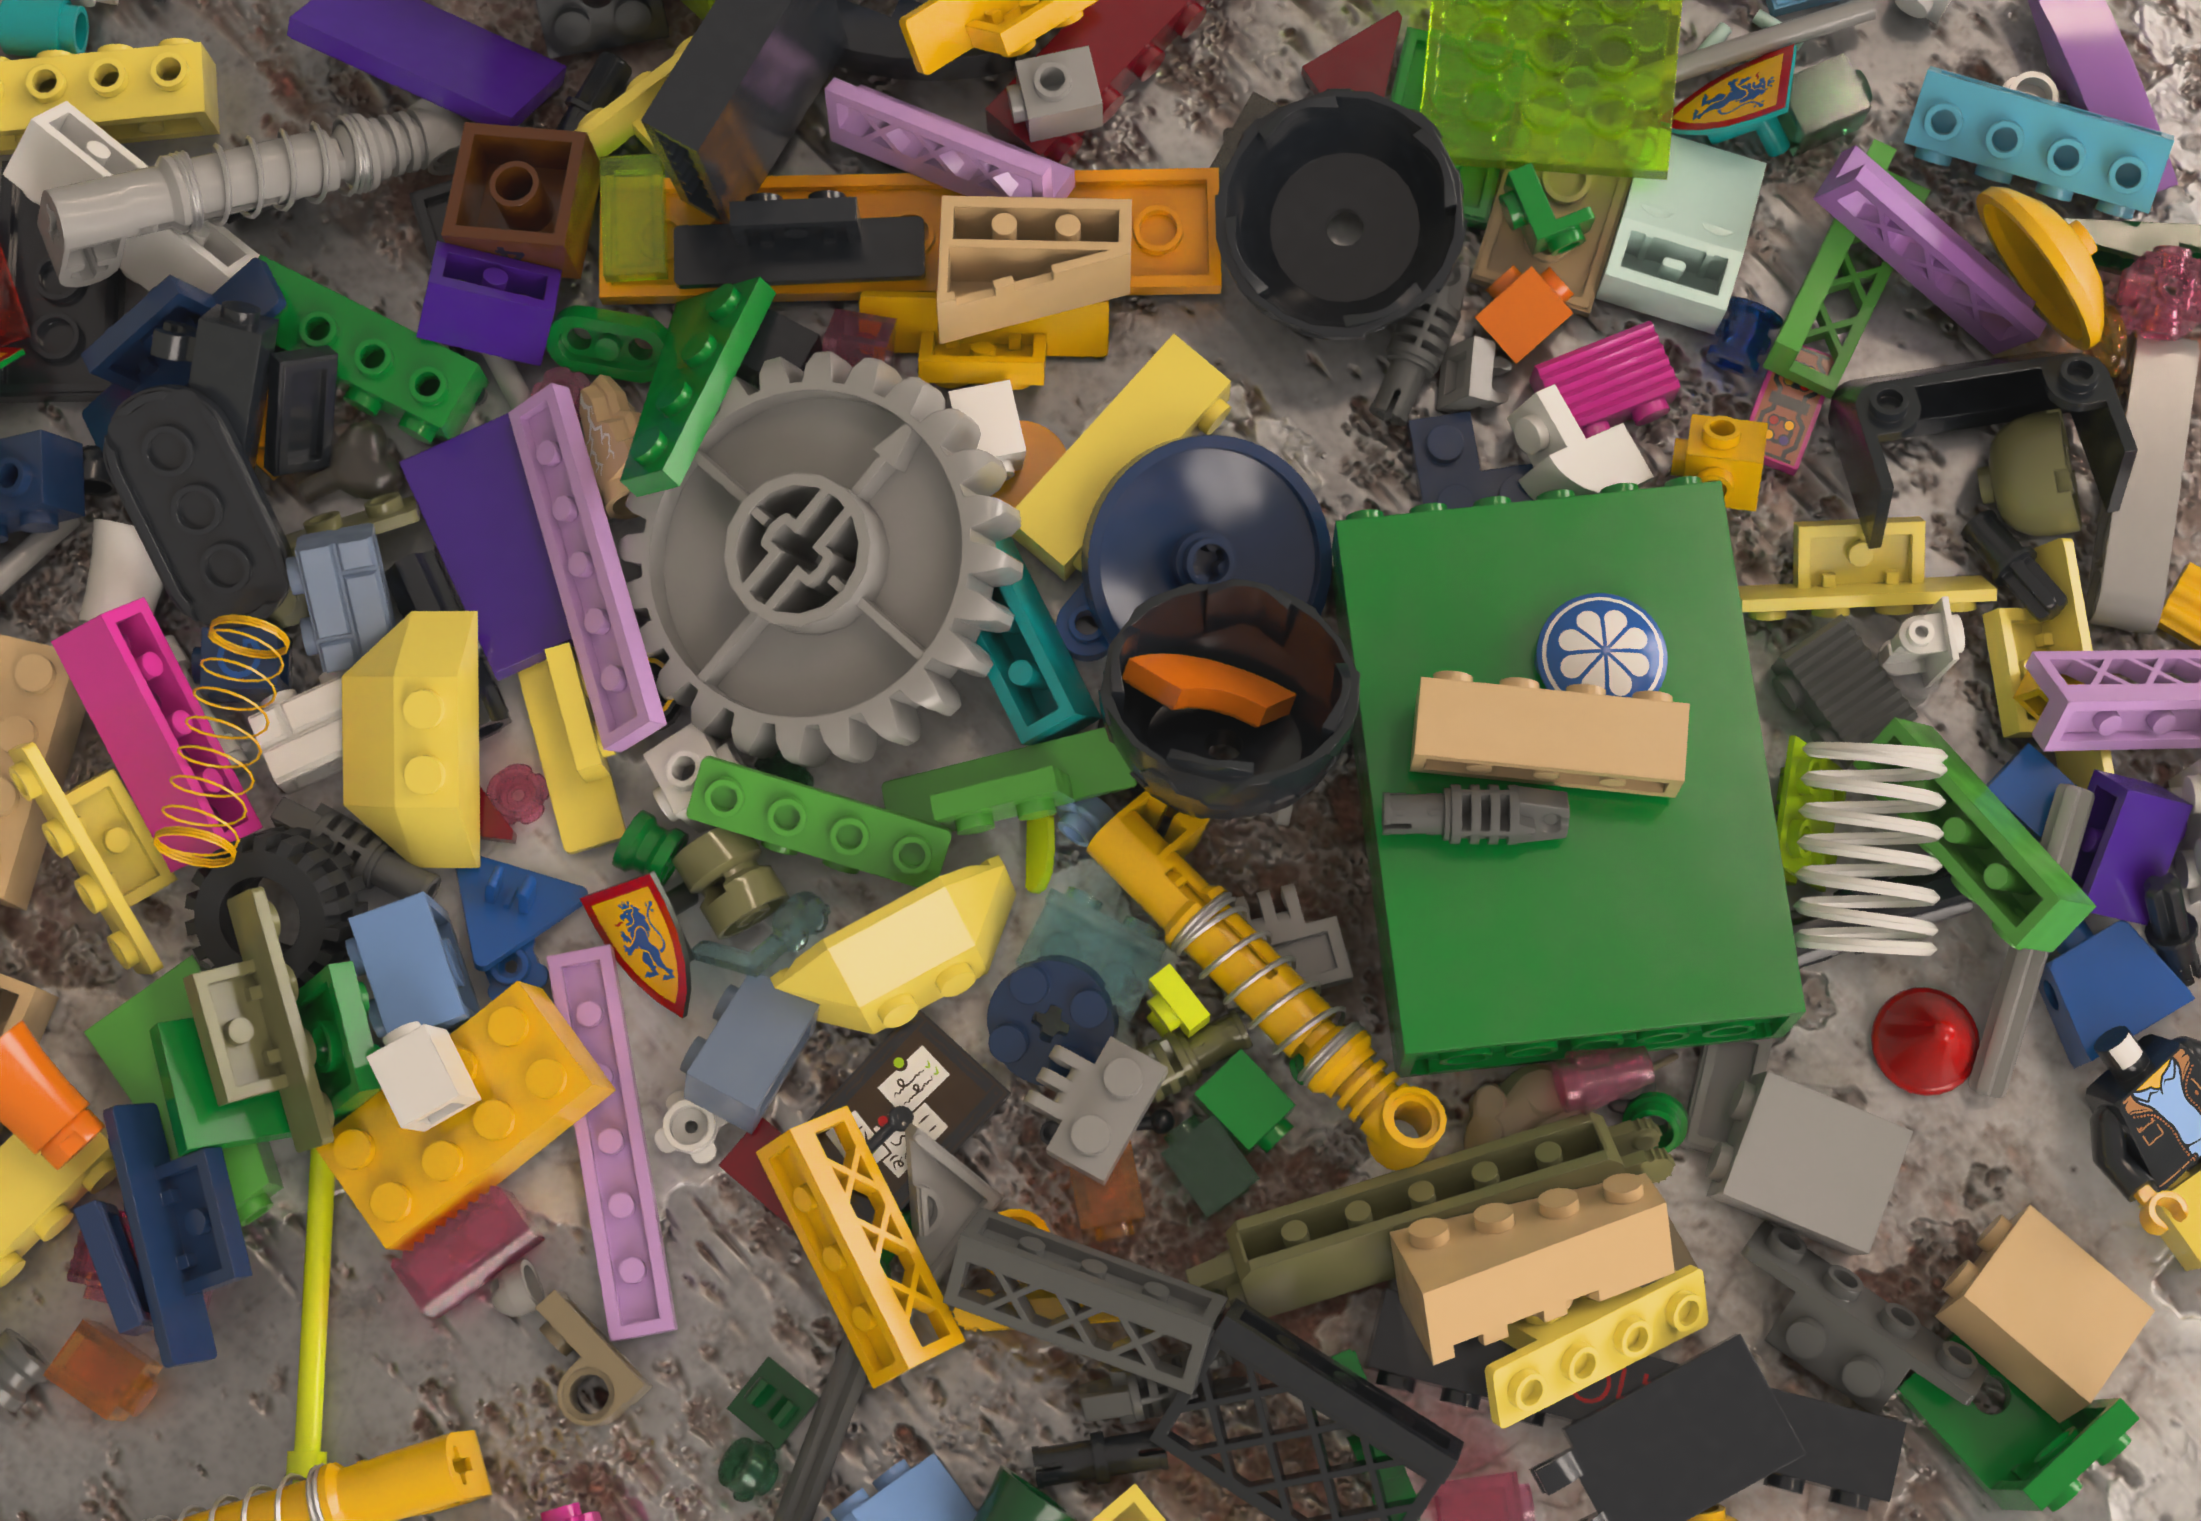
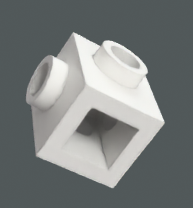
M690 723L643 754L659 784V787L653 790V795L668 819L672 822L681 819L700 834L707 829L716 828L715 826L689 819L686 812L701 761L705 756H713L746 766L735 747L730 742L723 744L721 739L703 733Z

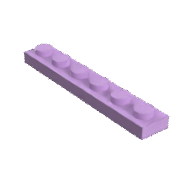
M550 383L508 412L603 749L622 753L666 726L667 722L569 387Z
M608 944L546 956L554 1005L616 1089L615 1092L574 1123L610 1342L614 1343L678 1330L614 948Z

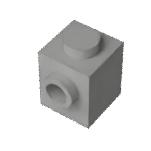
M1089 45L1015 61L1017 84L1006 86L1013 122L1025 121L1030 142L1103 127V102Z

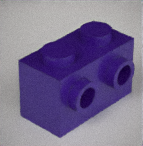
M437 241L416 338L494 355L507 360L541 366L555 312L562 270Z
M2094 769L2087 789L2094 793L2095 800L2071 878L2096 905L2091 913L2147 926L2150 918L2144 897L2145 890L2143 884L2152 875L2162 877L2167 874L2177 846L2185 836L2187 820L2193 805L2158 784Z

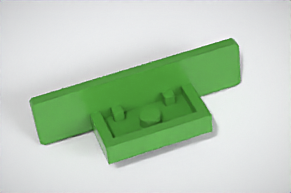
M1103 727L885 781L881 789L885 809L947 827L952 832L956 831L957 835H972L995 828L994 822L1016 816H1018L1019 820H1034L1048 817L1057 812V806L1131 789L1137 785V781L1129 774L1130 769L1116 746L1109 741L1106 729Z
M705 756L701 761L686 812L689 819L761 840L760 844L763 847L780 854L793 856L801 852L823 859L822 863L825 866L840 872L858 874L859 871H864L917 888L940 876L952 837V831L947 827L713 756Z

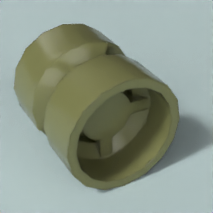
M716 827L684 847L675 855L672 862L691 894H703L705 897L699 908L717 938L723 940L738 935L762 922L786 904L790 897L771 865L758 864L757 861L762 850L754 838Z

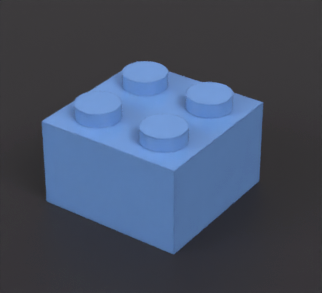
M424 891L348 918L354 937L345 940L346 949L350 961L354 963L358 977L366 975L369 980L374 998L369 1000L370 1009L368 1016L378 1038L386 1036L389 1032L402 1025L415 1021L420 1022L421 1025L427 1024L447 1029L450 1035L481 1010L448 911Z

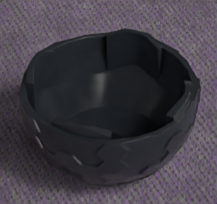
M1349 88L1326 89L1321 93L1279 107L1273 112L1257 118L1242 133L1236 145L1238 148L1223 173L1219 193L1215 195L1216 240L1222 260L1239 291L1264 315L1301 335L1322 340H1363L1366 335L1383 330L1388 325L1405 318L1432 295L1439 293L1447 283L1461 254L1468 221L1465 220L1464 187L1460 173L1451 160L1441 140L1443 136L1437 127L1424 114L1415 109L1405 108L1373 92L1354 91ZM1341 213L1354 214L1363 223V233L1360 239L1349 246L1337 245L1327 235L1330 221Z
M1230 579L1216 584L1189 583L1153 596L1134 609L1128 622L1109 645L1106 665L1103 671L1101 690H1098L1099 705L1109 741L1116 746L1130 769L1129 774L1152 797L1183 814L1200 819H1239L1258 816L1263 813L1271 814L1287 808L1318 786L1339 759L1343 746L1346 742L1349 743L1355 727L1359 709L1360 672L1356 670L1342 639L1319 615L1316 608L1282 589L1277 591L1267 584L1240 579ZM1160 653L1188 655L1221 662L1254 673L1292 691L1297 696L1289 714L1255 728L1234 717L1211 710L1194 708L1171 710L1127 684L1122 679V675L1128 659L1135 656ZM1216 745H1228L1235 748L1240 754L1230 760H1220L1211 756L1207 750Z

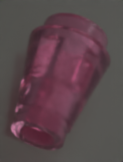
M1644 1045L1634 1048L1567 1051L1565 1059L1552 1062L1551 1065L1556 1094L1565 1113L1579 1110L1584 1115H1587L1641 1089L1642 1086L1655 1082L1653 1064Z

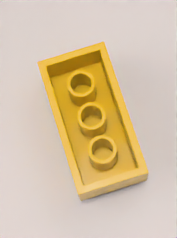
M516 981L450 1034L481 1097L480 1101L429 1130L422 1132L400 1127L383 1090H381L332 1128L334 1135L332 1143L316 1148L385 1249L415 1251L616 1091L543 988Z

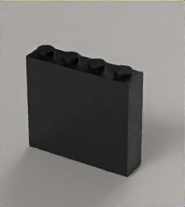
M716 0L641 119L682 201L722 224H730L729 202L745 201L747 196L757 193L844 52L843 47L848 39L836 0Z

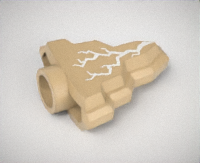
M600 374L590 386L580 391L579 413L585 435L584 441L607 520L612 518H637L640 516L632 513L625 506L630 490L620 482L641 413L635 412L634 407L627 399L626 393L610 376Z

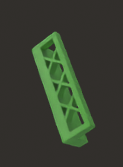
M1874 139L1866 154L1924 204L1931 190L1887 170L1897 149ZM1836 218L1833 219L1762 366L1829 399L1833 396L1894 269L1881 258L1882 263L1880 266L1857 273L1848 250L1852 244L1862 241ZM1840 269L1843 277L1835 279ZM1872 282L1867 294H1865L1862 284ZM1849 289L1858 313L1856 317L1832 323L1824 300L1827 294ZM1816 318L1819 327L1811 329ZM1848 332L1843 344L1841 345L1838 335ZM1825 339L1834 361L1828 376L1795 361L1802 345Z

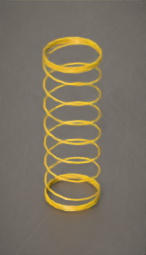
M236 614L222 615L213 619L209 627L208 638L218 646L235 654L260 659L279 657L281 666L279 672L271 677H266L254 668L234 660L209 657L202 659L200 662V666L206 672L223 679L239 682H261L266 680L271 685L274 694L271 701L265 705L258 706L248 698L230 690L209 686L193 689L192 694L197 700L207 705L235 711L259 709L266 719L265 728L253 735L234 724L209 716L194 715L187 717L184 721L190 729L210 737L229 740L251 738L257 744L259 750L255 760L243 764L230 755L215 749L198 745L178 747L177 753L192 763L214 768L243 767L249 773L252 780L249 788L243 792L234 793L221 784L205 778L181 774L170 777L169 782L184 792L213 798L235 796L244 808L241 818L227 823L213 814L185 805L170 804L162 807V813L175 821L202 827L227 826L234 833L236 843L233 846L232 843L221 836L193 827L169 826L155 832L152 843L159 852L181 863L198 867L219 868L234 863L237 853L236 848L240 839L237 832L230 825L236 824L246 816L247 808L238 795H242L253 788L255 780L251 771L246 766L260 759L262 750L254 737L267 731L270 723L267 714L261 708H265L275 701L277 692L270 679L282 673L284 663L281 656L287 653L290 645L287 634L277 626L262 619ZM237 623L261 628L281 639L285 647L275 650L266 642L247 633L232 629H214L213 627L218 624ZM216 632H231L244 635L259 641L271 650L243 647L224 639ZM208 660L225 661L247 668L263 678H231L214 673L205 668L203 663ZM200 689L217 690L242 698L255 707L234 708L208 702L198 697L195 693L196 690ZM197 718L221 722L236 728L247 736L229 737L207 733L192 727L188 720ZM183 748H198L227 757L239 765L222 766L203 763L183 755L180 750ZM178 777L192 778L220 787L230 794L213 795L199 793L180 787L172 780ZM170 807L184 808L210 816L223 824L190 822L169 815L164 810ZM169 835L189 836L209 841L226 851L210 854L183 852L169 848L160 842L158 838ZM227 853L231 854L230 857L221 859L200 858L208 856H219Z

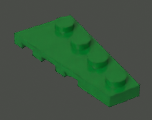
M760 276L733 285L727 283L716 290L676 302L668 327L665 346L662 347L620 482L636 497L680 487L776 295V292Z

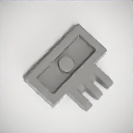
M1294 883L1281 886V899L1286 908L1284 912H1275L1269 889L1256 893L1261 918L1251 920L1249 905L1245 897L1236 898L1235 907L1243 906L1247 908L1246 921L1257 932L1268 931L1272 933L1271 946L1281 957H1296L1295 971L1306 982H1321L1322 990L1353 981V974L1337 916L1305 923ZM1222 990L1223 998H1225L1227 994ZM1233 1000L1229 1004H1225L1227 1013L1233 1009L1235 1011L1242 1010Z
M1110 1036L1095 1064L1060 1045H1055L1049 1054V1058L1059 1066L1070 1070L1069 1074L1065 1078L1048 1068L1042 1067L1036 1077L1039 1083L1057 1093L1054 1100L1033 1090H1029L1023 1100V1103L1031 1109L1060 1124L1046 1148L1047 1155L1105 1186L1168 1074L1167 1066Z

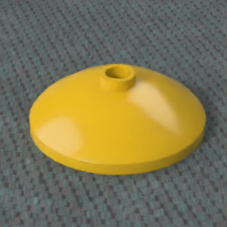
M1991 186L1981 192L1976 198V206L1986 234L2009 274L2018 286L2036 301L2035 309L2063 339L2075 348L2086 351L2096 345L2101 339L2104 327L2103 285L2091 257L2092 254L2097 252V246L2087 229L2077 220L2068 224L2044 202L2010 188Z

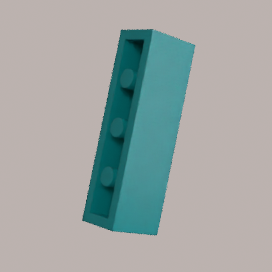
M1008 537L996 542V548L1023 562V576L1020 581L1012 585L994 587L992 600L1007 607L1015 616L1010 631L995 633L981 630L976 643L989 654L993 662V666L987 675L1021 744L1030 746L1074 735L1102 717L1012 537Z

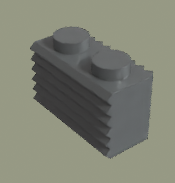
M1842 614L1779 656L1771 666V669L1776 674V677L1772 679V685L1779 698L1793 711L1800 707L1815 727L1810 730L1813 742L1872 743L1894 717L1909 721H1915L1918 718L1916 710L1910 707L1908 700L1902 696L1900 689L1887 676L1885 669L1879 665L1877 658L1872 656L1870 649L1864 645L1862 638L1856 634L1855 629L1849 625L1847 618ZM1839 760L1846 770L1853 766L1854 760Z

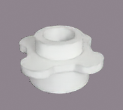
M684 1091L672 1093L666 1100L668 1111L664 1116L663 1127L655 1133L657 1147L664 1153H671L677 1150L689 1154L698 1164L712 1161L717 1154L714 1142L719 1128L724 1126L727 1121L685 1099ZM690 1121H694L698 1125L694 1133L686 1131V1124Z

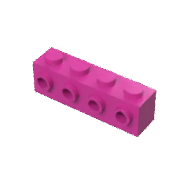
M142 597L100 614L51 641L153 839L155 832L159 829L169 826H184L209 831L223 837L230 843L236 841L234 833L227 826L202 827L175 821L161 811L165 805H185L213 814L227 823L236 821L243 815L244 808L235 796L213 798L184 792L169 782L170 777L174 775H192L221 784L234 793L243 792L244 789L233 768H214L199 765L182 758L177 753L178 747L184 745H198L225 752L217 738L200 734L185 724L184 721L187 717L194 715L205 716L197 698L192 694L193 691L145 598ZM193 718L188 720L192 727L215 734L207 719ZM183 748L180 750L183 755L196 761L222 766L231 765L227 757L198 748ZM178 777L172 780L180 787L199 793L213 795L230 794L220 787L192 778ZM246 793L238 795L247 808L246 816L236 824L230 825L237 832L239 839L263 828ZM170 807L164 810L169 815L190 822L223 824L210 816L184 808ZM169 835L158 838L160 842L169 848L183 852L210 854L222 848L209 841L189 836ZM161 853L171 873L189 865L171 859Z

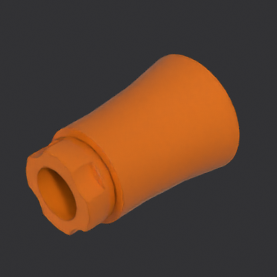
M22 1020L0 1037V1123L9 1129L34 1155L41 1151L44 1159L56 1170H59L91 1142L105 1126L91 1110L87 1109L90 1103L56 1067Z

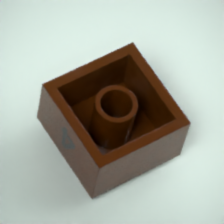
M465 122L441 233L445 243L562 270L561 278L581 279L603 169L587 132Z

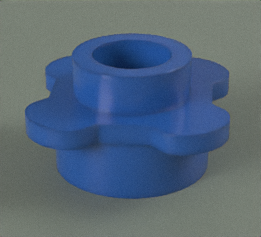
M535 939L488 971H484L490 984L488 996L491 1000L498 997L516 981L540 988L546 985L549 979V971L546 966L540 964L533 950L536 943ZM510 961L517 963V970L513 973L506 971V965Z

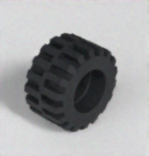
M284 826L274 827L241 838L236 848L237 853L234 863L219 868H199L191 880L200 889L186 895L185 908L194 910V918L186 921L185 926L187 936L197 934L201 946L192 949L200 962L209 958L214 965L212 969L243 962L229 914L227 900L248 889L258 887L262 878H267L282 885L292 895L299 910L300 928L295 943L288 945L279 942L285 964L292 968L296 976L298 989L304 986L328 964L350 961L345 940L354 937L348 918L368 911V902L358 901L357 892L366 888L362 876L359 875L352 878L347 870L354 863L346 852L338 855L331 854L329 851L335 842L324 835L309 840L311 829L295 827L287 831ZM221 848L213 853L224 852L226 850ZM227 853L219 856H209L207 858L221 859L230 857L231 854Z

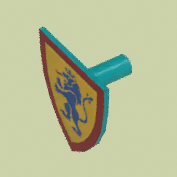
M1795 43L1739 65L1710 81L1684 99L1657 123L1659 128L1682 135H1707L1713 145L1756 131L1769 157H1776L1785 153L1790 148V142L1777 116L1788 113L1797 52Z

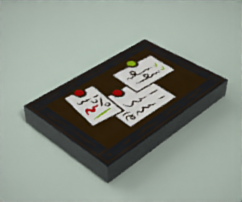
M919 1010L916 1016L908 1023L894 1028L808 1121L848 1106L867 1142L888 1122L887 1118L891 1109L897 1106H905L914 1115L912 1124L920 1128L950 1154L955 1156L1011 1096V1092L925 1013ZM834 1128L817 1134L816 1136L827 1158L842 1165L846 1152ZM895 1131L872 1155L902 1213L910 1205L905 1131ZM852 1190L850 1204L856 1216L872 1224L875 1210L868 1196Z

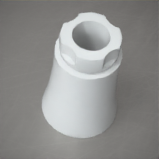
M94 519L92 555L86 591L78 621L84 624L100 614L142 597L145 598L154 615L164 585L135 527L110 520Z

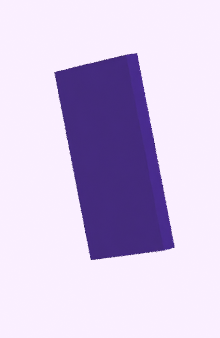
M310 0L289 17L287 36L291 37V39L476 123L519 126L563 85L567 69L566 65L549 59L422 0Z
M508 413L400 461L399 464L465 611H478V640L497 680L505 679L546 660L544 649L568 642L574 647Z

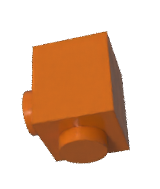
M1513 265L1486 289L1493 300L1475 315V319L1517 364L1573 314V311L1565 302L1574 293L1550 266L1539 274L1532 265L1523 273Z

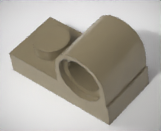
M554 1289L535 1307L547 1320L539 1330L549 1342L566 1357L573 1350L581 1356L565 1372L558 1384L556 1393L558 1406L567 1419L583 1426L600 1427L609 1425L618 1419L631 1405H635L653 1387L564 1292ZM599 1376L608 1386V1400L603 1409L597 1413L588 1414L578 1404V1388L587 1378Z

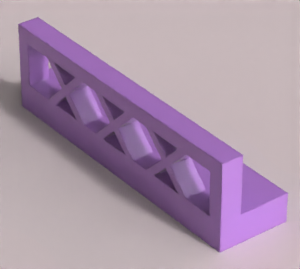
M1855 145L1840 154L1813 198L1819 205L1993 355L2040 337L2047 323L2032 311L2036 303L2035 300L1858 146Z

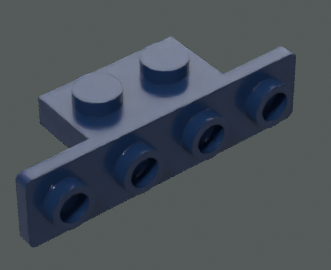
M256 257L251 259L212 295L169 274L81 354L89 373L113 383L82 411V417L96 446L102 452L104 438L112 421L111 418L123 401L143 389L156 385L177 384L187 387L189 385L192 362L167 360L150 354L154 329H163L165 320L185 323L197 329L199 318L216 304L222 305L224 301H242L253 304L261 309L260 315L272 318L286 307V299L266 262Z
M155 1103L115 1105L103 1111V1117L108 1134V1143L115 1163L123 1197L124 1211L130 1226L139 1264V1274L143 1281L154 1327V1337L159 1348L162 1364L165 1368H172L215 1359L217 1357V1350L203 1293L253 1276L222 1147L203 1148L171 1161L159 1109Z

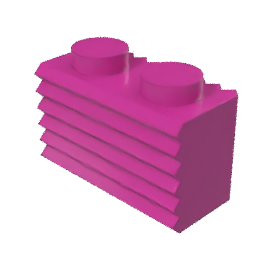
M1650 320L1535 365L1529 379L1534 393L1554 384L1556 385L1586 439L1627 420L1633 419L1636 426H1641L1663 417L1670 411L1669 404L1674 401L1680 389L1679 379L1675 376L1674 368L1670 365L1669 357L1665 354L1664 346L1660 343L1659 335L1655 332L1654 324Z

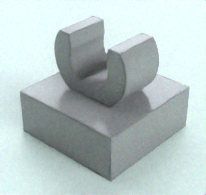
M1472 336L1448 347L1440 367L1437 410L1454 414L1466 412L1478 406L1494 408L1508 402L1509 394L1495 391L1492 388V377L1511 371L1512 365L1507 359L1494 356L1496 341Z

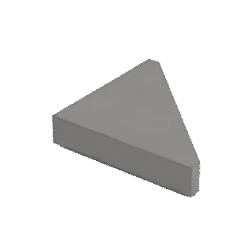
M910 1123L905 1130L912 1235L938 1285L953 1265L960 1234L980 1208L993 1212L1004 1196L920 1128Z

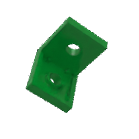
M353 961L328 964L299 989L296 1001L303 1028L310 1032L316 1046L317 1057L314 1068L321 1091L331 1101L334 1110V1126L382 1090L366 1058L368 1055L379 1050L380 1047L377 1044H373L367 1020L370 1009L369 996L365 985L357 979ZM194 1017L159 1022L149 1030L179 1157L203 1148L222 1147V1149L292 1137L279 1090L218 1107Z
M1954 1333L1945 1341L1957 1342L1970 1350L1978 1363L1987 1368L1989 1371L1988 1376L1997 1379L2002 1385L2005 1399L2002 1407L1997 1412L1991 1415L1983 1413L1975 1406L1973 1401L1969 1406H1966L1913 1370L1901 1381L1894 1391L2002 1510L2043 1511L2046 1507L2052 1512L2059 1510L2081 1490L2083 1485L2077 1478L2092 1463L2097 1461L2100 1466H2104L2116 1458L2130 1444L2132 1439L2126 1431L2140 1419L2122 1398L2093 1400L2087 1407L2058 1423Z

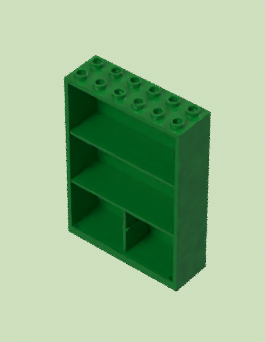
M1684 476L1667 481L1663 485L1664 487L1639 489L1635 483H1617L1601 489L1598 494L1575 496L1572 490L1558 489L1544 492L1538 495L1536 500L1511 502V499L1506 496H1491L1477 500L1473 503V507L1448 509L1447 505L1443 503H1425L1411 508L1409 513L1386 516L1380 510L1366 509L1352 512L1345 517V520L1335 522L1331 548V578L1339 637L1342 639L1356 670L1360 672L1359 709L1352 732V741L1394 1068L1400 1075V1078L1781 1038L1787 1034L1806 1012L1721 481L1702 483L1700 477ZM1592 593L1613 594L1624 597L1643 608L1657 623L1667 647V671L1659 691L1670 694L1673 697V702L1690 703L1685 781L1675 798L1410 771L1416 694L1421 677L1433 678V674L1438 671H1459L1471 675L1473 682L1499 684V681L1504 678L1521 677L1535 680L1540 684V689H1546L1534 664L1540 632L1547 619L1558 607L1581 595ZM1450 784H1460L1461 790H1468L1469 784H1479L1480 790H1487L1488 784H1498L1499 790H1506L1507 785H1518L1564 791L1568 793L1570 810L1569 829L1566 838L1517 843V845H1507L1506 839H1499L1498 845L1488 844L1487 839H1480L1479 844H1469L1467 838H1461L1460 844H1449V841L1442 840V835H1382L1383 792L1406 794L1442 793L1443 787H1449Z

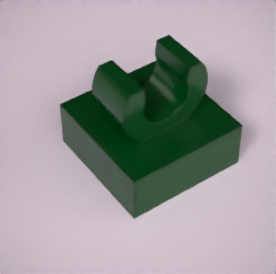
M768 1356L726 1409L776 1450L780 1451L819 1402L820 1397L773 1358Z

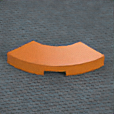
M1160 653L1135 656L1128 659L1122 675V679L1127 684L1171 710L1185 708L1211 710L1234 717L1255 728L1289 714L1297 696L1292 691L1254 673L1221 662L1188 655Z

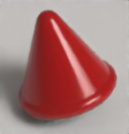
M1929 987L1910 988L1900 991L1889 998L1879 1009L1871 1032L1872 1052L1878 1067L1885 1077L1897 1087L1909 1093L1922 1096L1940 1095L1952 1091L1963 1084L1971 1075L1980 1045L1977 1026L1967 1008L1955 997L1941 990Z

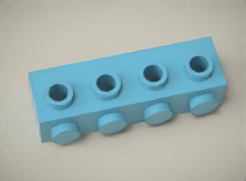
M1930 66L1927 70L1904 143L1916 146L1914 157L1942 166H1950L1952 158H1958L1977 164L1974 174L1980 177L2010 184L2013 175L2037 181L2035 192L2044 196L2071 202L2075 192L2098 199L2095 208L2098 211L2132 220L2135 210L2147 214L2150 212L2174 143V135Z

